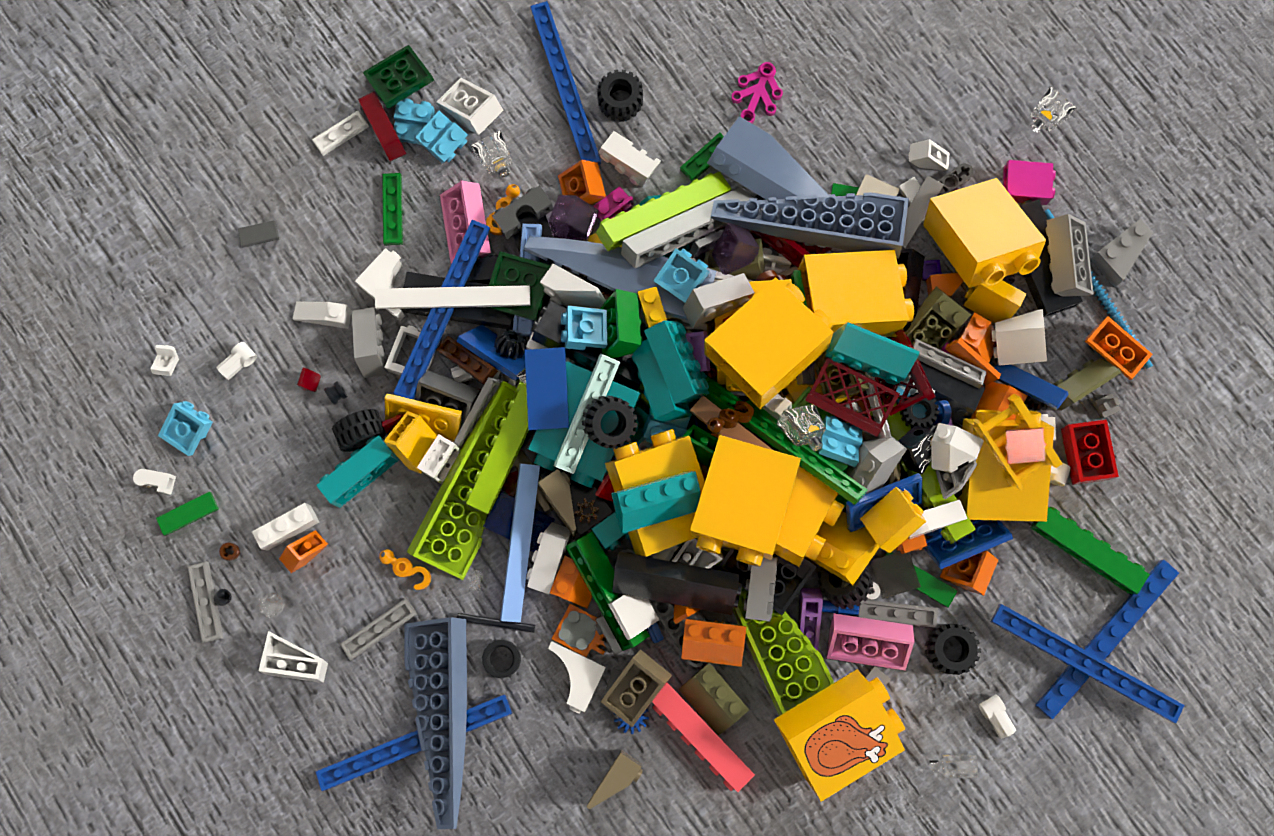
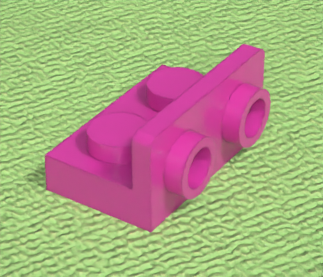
M619 186L594 205L591 211L600 222L606 218L612 219L622 211H625V213L633 208L634 199L632 196L629 197Z

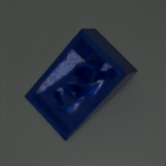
M500 492L483 526L485 529L509 541L515 498ZM537 509L534 511L530 551L532 552L539 549L540 544L537 541L540 533H544L549 525L555 521L554 518Z

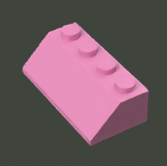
M460 181L440 194L451 264L471 220L486 225L482 195L478 183ZM488 235L478 255L481 258L491 254Z
M834 613L829 630L826 658L906 671L914 645L913 625Z

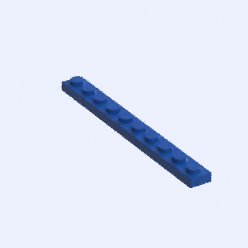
M548 1L530 6L580 159L597 162L600 165L601 159Z
M471 220L441 287L465 286L489 233V226ZM431 308L393 394L414 399L418 381L425 374L454 308Z
M1160 560L1149 573L1150 575L1139 593L1130 595L1087 644L1084 650L1105 660L1176 578L1179 572L1165 560ZM1068 666L1035 705L1047 717L1054 719L1087 681L1089 676Z
M999 604L990 621L993 624L1166 720L1177 723L1185 706L1182 703L1003 604Z
M504 694L468 709L466 733L513 714L507 696ZM418 730L316 771L321 791H326L421 752Z

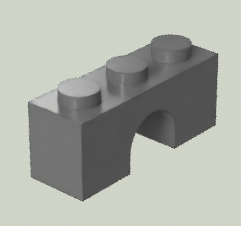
M539 185L536 188L529 189L524 196L513 199L505 208L501 207L496 210L492 217L507 240L522 230L521 224L518 221L521 213L531 212L537 219H540L554 209L552 202Z

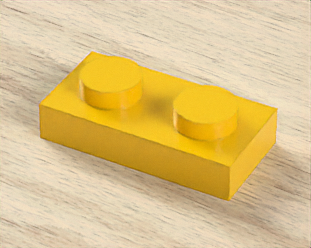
M657 287L638 291V299L647 327L650 328L664 320L667 321Z

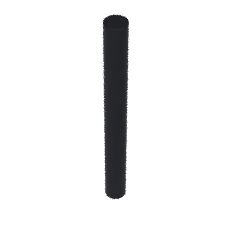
M457 613V618L466 619V622L535 632L536 625L507 622L495 618Z

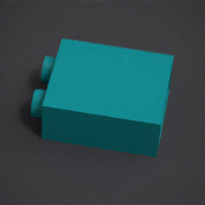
M567 361L570 428L592 372ZM612 381L607 393L608 396L627 401L634 410L642 396L641 393ZM614 410L605 413L601 419L602 431L610 433L618 425V415ZM569 428L536 430L529 446V450L538 453L534 461L535 464L553 472L557 469L554 464ZM588 438L574 474H571L570 479L592 488L595 479L603 481L608 473L605 463L615 458L613 449L609 447L604 448Z

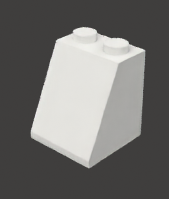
M1043 309L995 323V330H992V341L997 342V347H993L994 359L998 358L999 365L1047 361Z

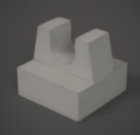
M1113 394L1093 402L1101 419L1121 411L1119 407L1120 402L1117 397L1114 398Z

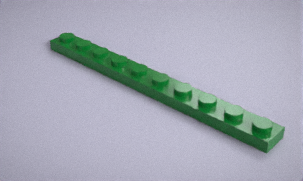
M706 377L710 394L704 397L721 410L728 408L735 410L736 401L742 400L711 378ZM755 409L752 419L749 422L741 423L781 453L801 458L799 466L852 504L856 505L868 491V489L804 444L800 445V441L793 436H788L779 426Z

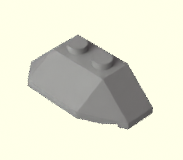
M976 460L970 463L968 461L952 473L935 470L944 499L949 498L963 488L977 466Z
M893 437L864 441L859 447V463L856 467L848 465L845 474L868 489L866 494L878 490L884 486L907 448Z

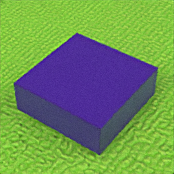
M940 260L924 261L922 281H926L930 275L942 274Z

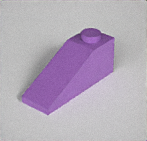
M802 588L799 599L798 628L807 636L817 651L819 647L823 597L819 588Z

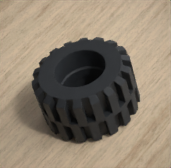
M623 69L622 72L614 70V73H611L610 71L607 73V77L603 76L601 78L602 82H599L597 89L598 105L601 112H604L607 118L611 116V120L619 119V122H623L625 118L626 121L630 120V116L634 118L637 112H640L643 105V89L637 76L633 77L632 72L626 73V70ZM622 90L628 92L630 97L623 101H617L611 98V95L616 91Z
M608 395L607 397L600 396L598 400H592L593 404H588L586 407L588 409L587 413L583 412L585 420L582 421V425L585 426L583 430L588 435L587 437L604 448L616 449L617 446H624V442L629 443L631 441L630 435L634 436L636 433L633 431V428H637L638 424L634 422L637 419V415L633 413L635 411L633 407L629 406L627 401ZM614 410L618 415V425L612 432L604 433L601 429V419L605 413Z
M366 409L349 414L332 426L338 446L343 452L362 449L370 438L377 437L378 435L383 438L386 435L380 415L374 409Z
M821 567L823 571L818 574L820 578L818 580L819 588L834 606H840L841 609H846V607L853 609L854 605L860 606L862 605L861 601L868 599L866 597L867 594L871 595L872 591L870 588L873 587L872 576L866 567L854 585L849 584L843 588H837L841 580L840 577Z
M945 624L932 630L933 633L928 635L929 641L925 643V646H927L925 653L929 655L928 661L941 673L960 675L969 672L970 668L976 666L975 661L980 659L977 655L981 653V648L977 646V644H980L979 640L974 638L976 634L970 632L968 627H963L961 624ZM949 637L956 638L962 646V654L956 661L948 660L943 652L944 642Z

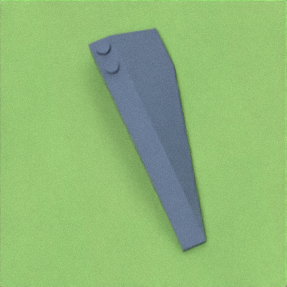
M740 116L717 145L707 164L766 200L770 197L785 199V197L817 195L818 197H827L829 195L770 134Z
M869 192L863 195L849 193L846 196L829 194L827 197L810 195L785 197V199L770 197L768 200H757V198H750L748 201H740L739 199L714 200L711 218L760 233L854 252L895 250L896 258L899 259L903 247L909 198Z
M529 236L524 246V251L544 260L551 259L559 267L563 265L572 269V273L577 275L582 273L587 276L588 280L612 291L619 289L637 293L638 291L657 287L665 314L688 320L683 310L685 303L654 282V279L669 259L667 257L661 256L640 267L634 268L621 255L622 247L607 251L601 243ZM707 268L710 273L701 286L714 283L717 271Z
M450 617L404 624L405 669L409 671L410 679L408 684L409 688H412L414 699H412L413 708L417 711L415 719L421 750L425 752L426 761H424L425 770L429 772L430 782H428V785L434 797L432 806L437 829L457 828L466 741V619Z

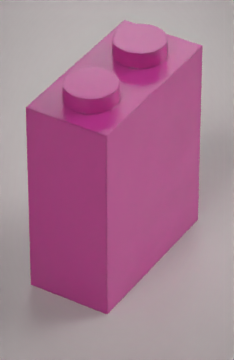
M1008 160L1003 167V186L1016 203H1023L1027 200H1032V202L1040 200L1041 205H1047L1055 196L1053 181L1055 180L1056 171L1053 170V163Z

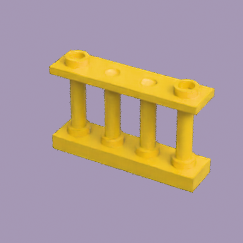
M1013 394L1007 398L1010 402L1009 408L984 424L974 419L975 427L973 429L980 438L983 437L1007 473L1008 476L1005 478L1010 486H1015L1021 491L1024 488L1019 480L1045 464H1050L1057 468L1063 463L1020 396ZM1013 414H1018L1021 419L1019 425L993 441L987 431ZM1023 431L1030 433L1032 437L1029 442L1003 457L998 447ZM1033 448L1041 450L1042 454L1039 459L1014 474L1009 466L1011 462Z

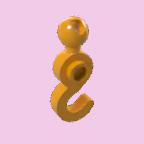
M510 184L507 186V196L496 202V210L501 207L505 208L514 198L519 196L520 188L517 185ZM493 212L487 217L486 225L490 227L489 232L493 235H502L499 228L492 225L494 222L492 215L495 213Z
M385 549L380 553V562L385 565H393L392 569L396 576L409 577L417 573L424 575L423 582L415 584L414 589L423 590L429 586L431 574L426 568L421 566L413 567L412 562L407 558H395L393 551Z

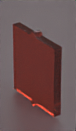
M1043 427L1006 430V445L1004 447L1007 450L1008 464L1045 461L1044 447L1046 443L1044 442Z

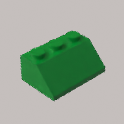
M616 289L600 307V309L607 310V346L602 348V354L610 358L631 355L642 344L638 294Z

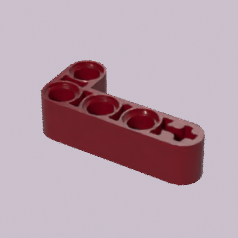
M373 91L359 98L358 100L389 161L391 162L406 155L401 141L375 92Z

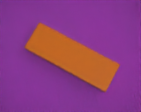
M961 338L947 344L945 349L952 356L987 371L983 382L985 385L1000 378L1001 374Z

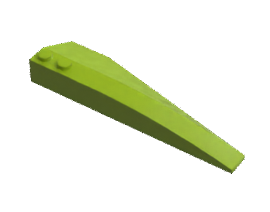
M505 381L501 382L463 445L407 550V553L461 580L465 578L481 546L483 530L487 523V513L466 504L468 500L465 498L469 489H473L476 484L474 478L479 470L482 471L485 465L482 462L486 453H490L493 448L491 442L494 436L500 433L501 428H499L501 420L503 417L507 418L509 410L507 409L512 399L515 400L518 394L516 392L517 388Z
M722 548L720 553L726 556L730 549ZM722 560L714 565L715 570H718L717 567L720 565ZM742 587L738 607H733V613L738 624L746 626L745 641L776 711L780 716L832 685L834 681L822 655L818 650L816 651L810 643L811 641L801 632L796 622L790 618L786 611L781 615L773 609L770 621L745 618L744 601L748 599L749 591Z

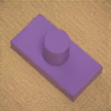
M706 331L686 334L687 341L693 347L694 358L701 366L700 372L710 371V360L704 355V339L707 338Z

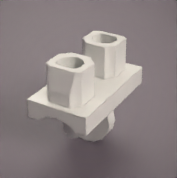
M763 248L765 271L774 270L778 274L790 269L791 262L781 254L779 256L771 255V249Z

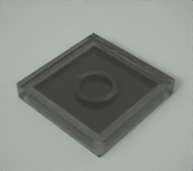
M897 552L870 561L877 585L880 587L882 599L921 587L909 552L905 554Z

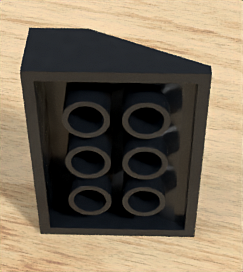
M731 548L717 569L740 574L739 583H742V587L746 589V581L750 579L751 571H748V564L736 560L739 550ZM773 554V557H778L773 609L781 615L785 613L817 568V564L807 557H804L800 567Z

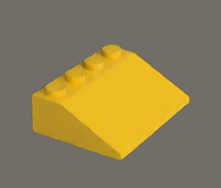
M842 511L834 526L823 522L817 535L826 539L818 557L813 562L854 585L879 549V546L866 527L850 532L847 528L846 513Z

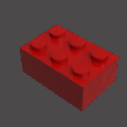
M1107 419L1068 424L1061 428L1067 462L1071 467L1070 477L1072 485L1108 481L1119 477Z

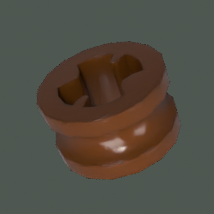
M228 542L220 547L219 553L223 559L232 561L238 558L240 549L236 544ZM227 548L234 551V553L232 555L229 554L228 557L226 556L228 554L226 553Z

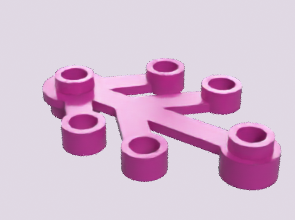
M764 62L758 67V71L748 75H741L738 78V86L741 88H746L751 81L759 79V82L744 90L734 91L731 96L732 102L738 104L742 101V98L753 94L748 109L743 110L740 116L743 119L749 117L751 120L748 122L752 124L755 121L754 111L760 96L766 107L765 113L768 116H773L776 113V105L772 103L765 89L766 82H768L772 89L771 96L774 100H780L783 95L782 89L778 87L774 78L776 68L772 63ZM767 70V71H769L770 73H769V74H766V73H764L763 71ZM779 92L780 95L776 96L774 93ZM738 95L740 98L735 99L734 96ZM768 108H773L774 111L770 112Z

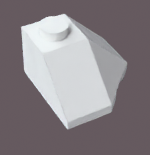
M938 423L931 440L932 468L949 473L954 472L958 469V466L968 461L970 463L977 459L984 440L957 426Z

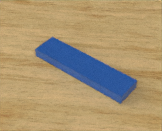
M998 363L995 367L1001 374L997 381L1011 386L1057 410L1069 395L1068 391L1011 364L999 365Z

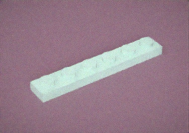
M600 354L555 461V467L574 474L588 441V435L583 430L585 426L582 425V421L585 420L583 412L587 413L588 409L586 407L588 404H593L592 400H598L600 396L606 397L620 364L619 361Z

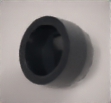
M220 589L215 593L213 599L216 605L224 606L231 601L232 596L228 590Z

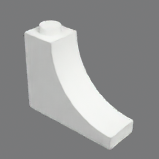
M385 248L355 282L375 300V289L393 288L396 275L403 266L400 262L401 257L392 250L390 252ZM386 309L399 321L405 317L400 309Z
M551 641L548 649L561 658L570 676V694L567 704L570 705L569 709L579 714L581 711L586 712L606 667Z

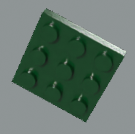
M410 45L405 46L363 72L365 78L387 109L435 81Z
M500 251L488 286H530V306L487 308L537 321L546 295L540 281L551 265Z

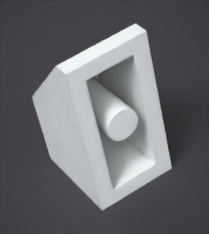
M930 139L910 144L909 162L919 168L948 170L949 152Z

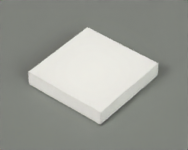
M622 595L608 604L627 640L632 639L659 621L649 599Z

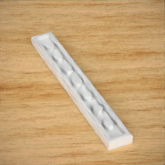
M530 286L375 289L376 309L530 306Z

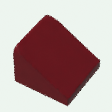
M303 367L297 385L303 390L316 392L321 375Z

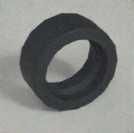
M496 640L490 643L484 649L482 655V664L485 671L496 678H506L513 675L521 662V654L517 646L507 640ZM498 647L508 648L513 655V663L505 671L494 669L490 663L491 653Z

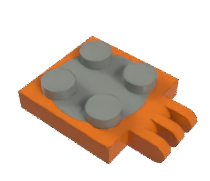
M569 604L552 639L586 658L591 649L602 655L605 653L603 649L598 648L599 645L605 647L602 641L605 637L603 634L599 635L594 626L597 623L595 620L597 617Z

